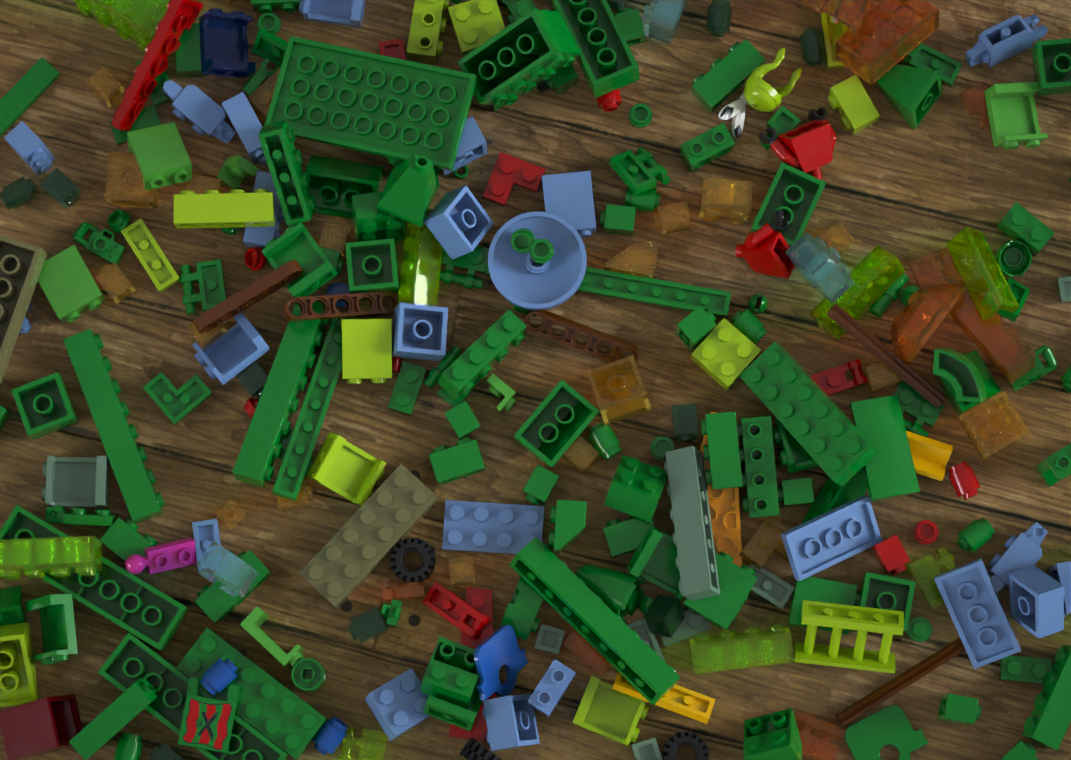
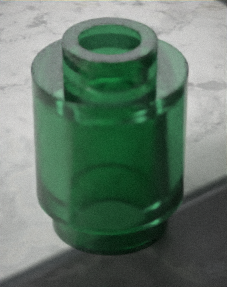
M712 0L711 5L708 6L706 30L710 32L711 36L724 37L726 33L730 32L732 8L729 1Z
M817 28L805 30L804 34L800 36L802 56L803 60H806V65L816 66L825 63L827 52L824 33L820 32Z
M22 176L3 188L4 191L0 192V197L9 210L13 207L17 209L36 197L37 187L31 178L26 179Z

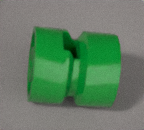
M304 658L296 662L291 672L292 681L295 686L306 692L318 691L323 687L327 678L323 665L311 658Z

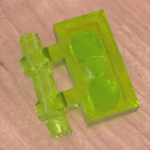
M945 546L936 550L940 558L939 561L935 562L931 554L907 566L932 610L945 603L934 577L941 574L939 569L944 566L947 571L956 568L953 562L955 559L952 554L949 555Z
M348 726L347 735L341 742L343 743L341 758H338V760H350L353 745L360 746L358 760H384L388 738L385 732L363 729L362 737L355 738L356 727Z

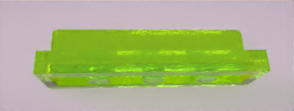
M966 226L947 243V248L982 318L988 320L1000 309L1013 313L1019 308V305L982 231Z

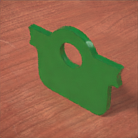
M897 705L887 706L849 726L844 733L845 742L855 760H881L880 750L887 744L894 745L898 749V760H910L912 751L929 743L924 737L922 729L913 730L904 711Z

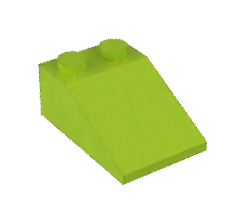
M29 622L0 626V707L22 705L38 700L35 661H32L34 645Z

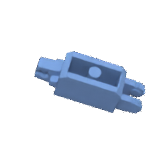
M1036 14L1024 19L1019 15H1015L982 31L978 36V42L973 45L972 49L966 52L965 59L970 67L982 62L992 67L1031 48L1032 42L1045 36L1048 29L1045 25L1031 29L1040 21Z
M172 80L164 82L162 87L163 93L173 101L171 107L174 109L172 113L181 121L187 119L192 123L191 129L201 137L204 134L207 137L211 135L224 144H227L233 138L236 132L224 120L225 110L198 87L187 85L183 89Z
M1034 523L1027 531L1018 534L1017 537L1013 534L1003 545L1007 548L1000 556L997 553L988 563L991 567L988 574L996 593L1003 586L1006 589L1009 588V573L1033 566L1041 558L1042 548L1039 546L1048 531L1039 523Z

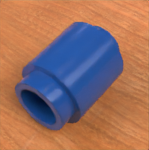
M219 658L203 674L204 677L200 682L212 695H215L217 692L220 693L238 676L235 673L238 668L229 658L225 661Z
M332 716L330 720L325 721L313 738L314 748L324 755L327 753L333 754L347 735L348 726L340 719Z

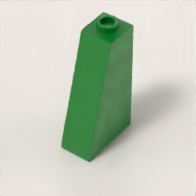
M140 678L73 737L69 743L84 760H87L157 698L154 687L148 681H143Z

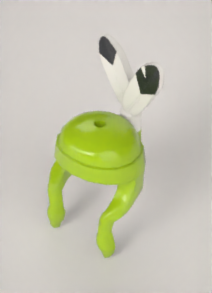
M784 47L778 51L776 59L772 63L756 67L748 77L740 98L724 106L719 112V119L728 120L733 117L732 134L734 138H739L743 131L747 103L757 111L771 112L781 104L782 98L791 92L796 81L800 78L802 69L799 67L792 73L789 83L784 87H772L762 80L766 73L776 69L785 57Z

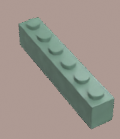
M694 446L665 452L666 461L664 462V468L669 478L667 493L672 503L670 517L675 528L673 541L678 556H676V566L680 571L681 578L678 582L679 590L684 597L691 601L720 595L703 453Z

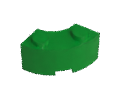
M945 347L934 349L933 374L942 376L951 383L955 390L956 401L984 402L986 400L985 385L975 365L967 357L955 350Z
M520 576L500 627L510 625L513 627L516 637L527 640L530 632L535 633L541 619L537 618L544 598Z

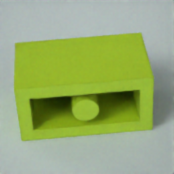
M857 75L830 88L828 101L834 110H838L841 115L839 119L843 128L846 131L849 130L851 135L878 122L880 115Z

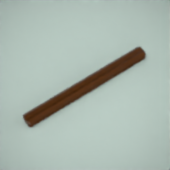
M838 304L831 306L827 315L932 405L938 408L946 400L945 395Z
M961 638L956 639L836 714L838 723L841 726H845L965 651Z

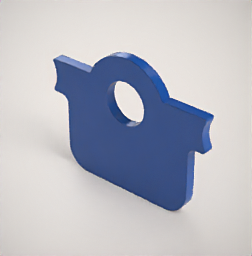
M510 625L501 626L475 649L474 660L480 678V683L476 687L480 693V700H486L493 693L502 696L511 693L516 684L517 672L528 664L525 657V649H519L514 629ZM502 665L505 666L507 672L506 680L503 684L499 680V670Z

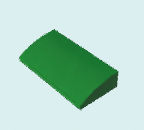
M898 395L851 402L849 410L852 423L878 451L863 467L870 501L875 502L919 493L920 489Z

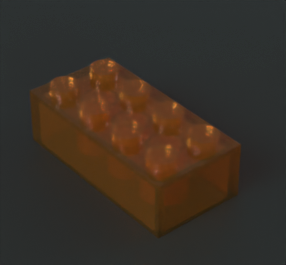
M883 0L835 41L836 59L867 83L873 85L939 28V9L927 0Z

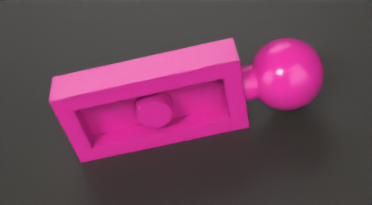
M187 538L144 548L145 557L133 554L125 562L128 572L139 574L146 567V571L150 575L197 564L195 540Z

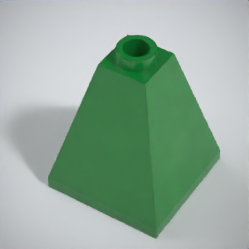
M883 62L881 66L878 64L871 74L874 85L914 130H916L943 92L940 73L937 71Z
M413 154L392 169L376 208L422 227L437 191L433 161L428 160L425 156Z

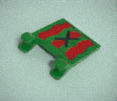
M190 677L178 744L228 753L241 686L231 684L228 689L227 701L198 696L201 678Z

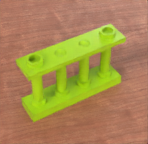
M803 600L801 624H806L807 630L805 642H795V662L895 674V653H890L893 635H903V611ZM817 626L832 627L829 646L814 644ZM843 629L858 630L854 649L839 647ZM868 632L883 633L880 651L864 650Z

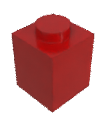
M897 534L872 547L885 574L892 572L894 576L907 569L905 564L909 563L910 559Z

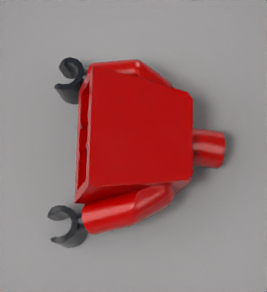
M820 107L817 113L815 109L809 112L808 118L811 122L778 135L779 139L777 140L775 138V129L769 127L766 131L770 138L761 132L759 140L763 144L770 143V148L785 164L821 180L822 173L820 167L831 163L833 160L832 153L837 136L829 121L825 120L827 110Z
M783 210L774 212V222L771 224L766 223L755 232H750L744 244H738L735 249L736 257L745 259L754 272L786 279L790 278L792 271L798 268V264L807 266L813 260L812 252H810L808 246L800 247L797 257L780 231H775L776 228L783 230L788 227V216L784 217Z

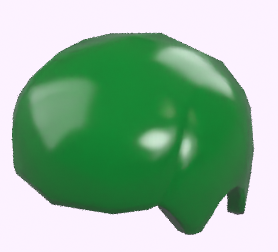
M1009 240L1002 243L996 250L995 262L1002 274L1009 277L1022 276L1031 266L1033 256L1030 248L1025 243L1019 240Z

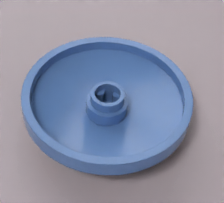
M527 212L510 219L497 231L489 248L488 268L493 284L506 300L524 309L546 310L559 306L575 294L586 273L587 256L581 236L569 222L552 213ZM520 228H526L534 234L535 240L546 239L550 241L554 247L552 259L547 263L540 264L532 260L529 252L519 253L515 251L511 245L512 234Z

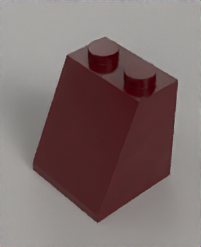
M75 694L45 697L0 711V729L8 760H22L72 747L69 741L83 729Z

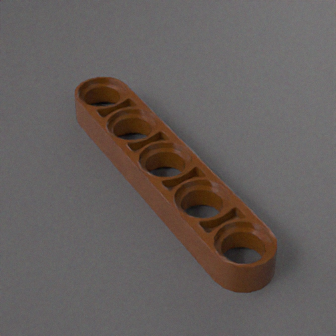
M297 260L285 263L198 316L193 323L199 334L213 330L303 274L300 264Z
M390 291L294 297L284 303L282 313L289 321L382 316L394 313V308L400 303V300L394 292ZM384 297L391 298L393 301L392 309L388 310L383 307L382 299ZM364 298L369 301V311H363L359 307L360 299ZM337 300H343L347 304L345 313H341L336 309ZM318 301L322 303L324 307L322 314H316L313 311V302ZM290 303H296L300 307V314L298 316H294L289 312Z
M528 310L526 313L524 324L533 333L623 367H632L638 361L639 350L633 343L546 310ZM539 315L543 322L540 325H533L530 323L529 317ZM557 323L562 324L566 331L562 334H556L552 330V326ZM583 332L588 335L589 339L587 342L580 343L575 339V335ZM601 341H607L611 344L612 348L605 352L598 348V344ZM631 350L635 357L631 360H625L622 358L621 352Z

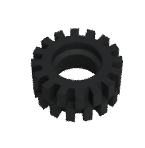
M406 538V540L398 542L399 544L394 546L390 556V564L395 575L403 582L411 584L421 583L426 578L428 579L434 571L436 564L435 554L431 546L419 538ZM410 551L420 553L423 558L422 565L416 570L407 569L403 563L404 556Z
M692 732L677 733L664 746V760H677L676 751L681 745H689L695 750L696 756L694 760H708L709 751L705 741L699 735Z
M472 737L459 753L467 760H501Z

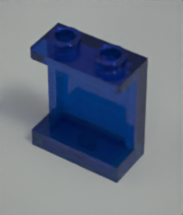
M213 8L199 17L202 74L246 78L256 72V63L248 61L247 24L253 21V16L244 15L242 11L226 13L222 9Z

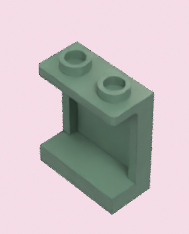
M47 455V461L43 462V476H46V486L42 487V501H45V505L109 508L110 461L108 456L54 457L53 455Z

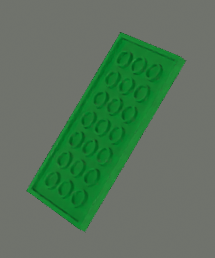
M290 36L265 125L287 120L288 127L293 128L295 137L404 161L413 154L425 156L428 160L433 161V165L436 168L452 171L478 77L475 74Z

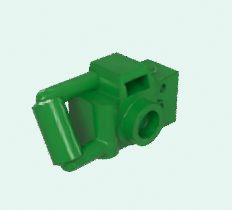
M82 222L72 234L73 240L83 245L85 250L116 267L126 252L122 244L116 243L117 236L107 229L100 230L88 222ZM90 230L92 233L86 241L83 237ZM108 234L111 236V239L105 237V235Z
M1044 345L1027 355L1023 353L1015 357L1014 366L1004 371V378L1012 391L1015 392L1043 378L1047 373L1056 369L1058 363L1050 347ZM1038 355H1043L1048 365L1047 367H1044Z

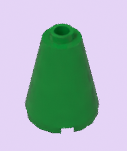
M585 564L583 567L580 566L575 573L595 595L601 597L603 602L620 616L624 623L627 622L625 619L627 614L630 616L634 614L639 605L640 598L644 594V591L640 588L641 584L646 585V579L641 576L638 578L629 573L591 564Z

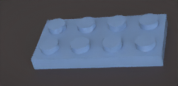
M862 495L781 533L794 578L798 581L882 542L869 496Z
M445 500L442 550L516 555L535 537L542 542L544 506Z
M981 558L934 577L974 669L1021 651L1018 640Z

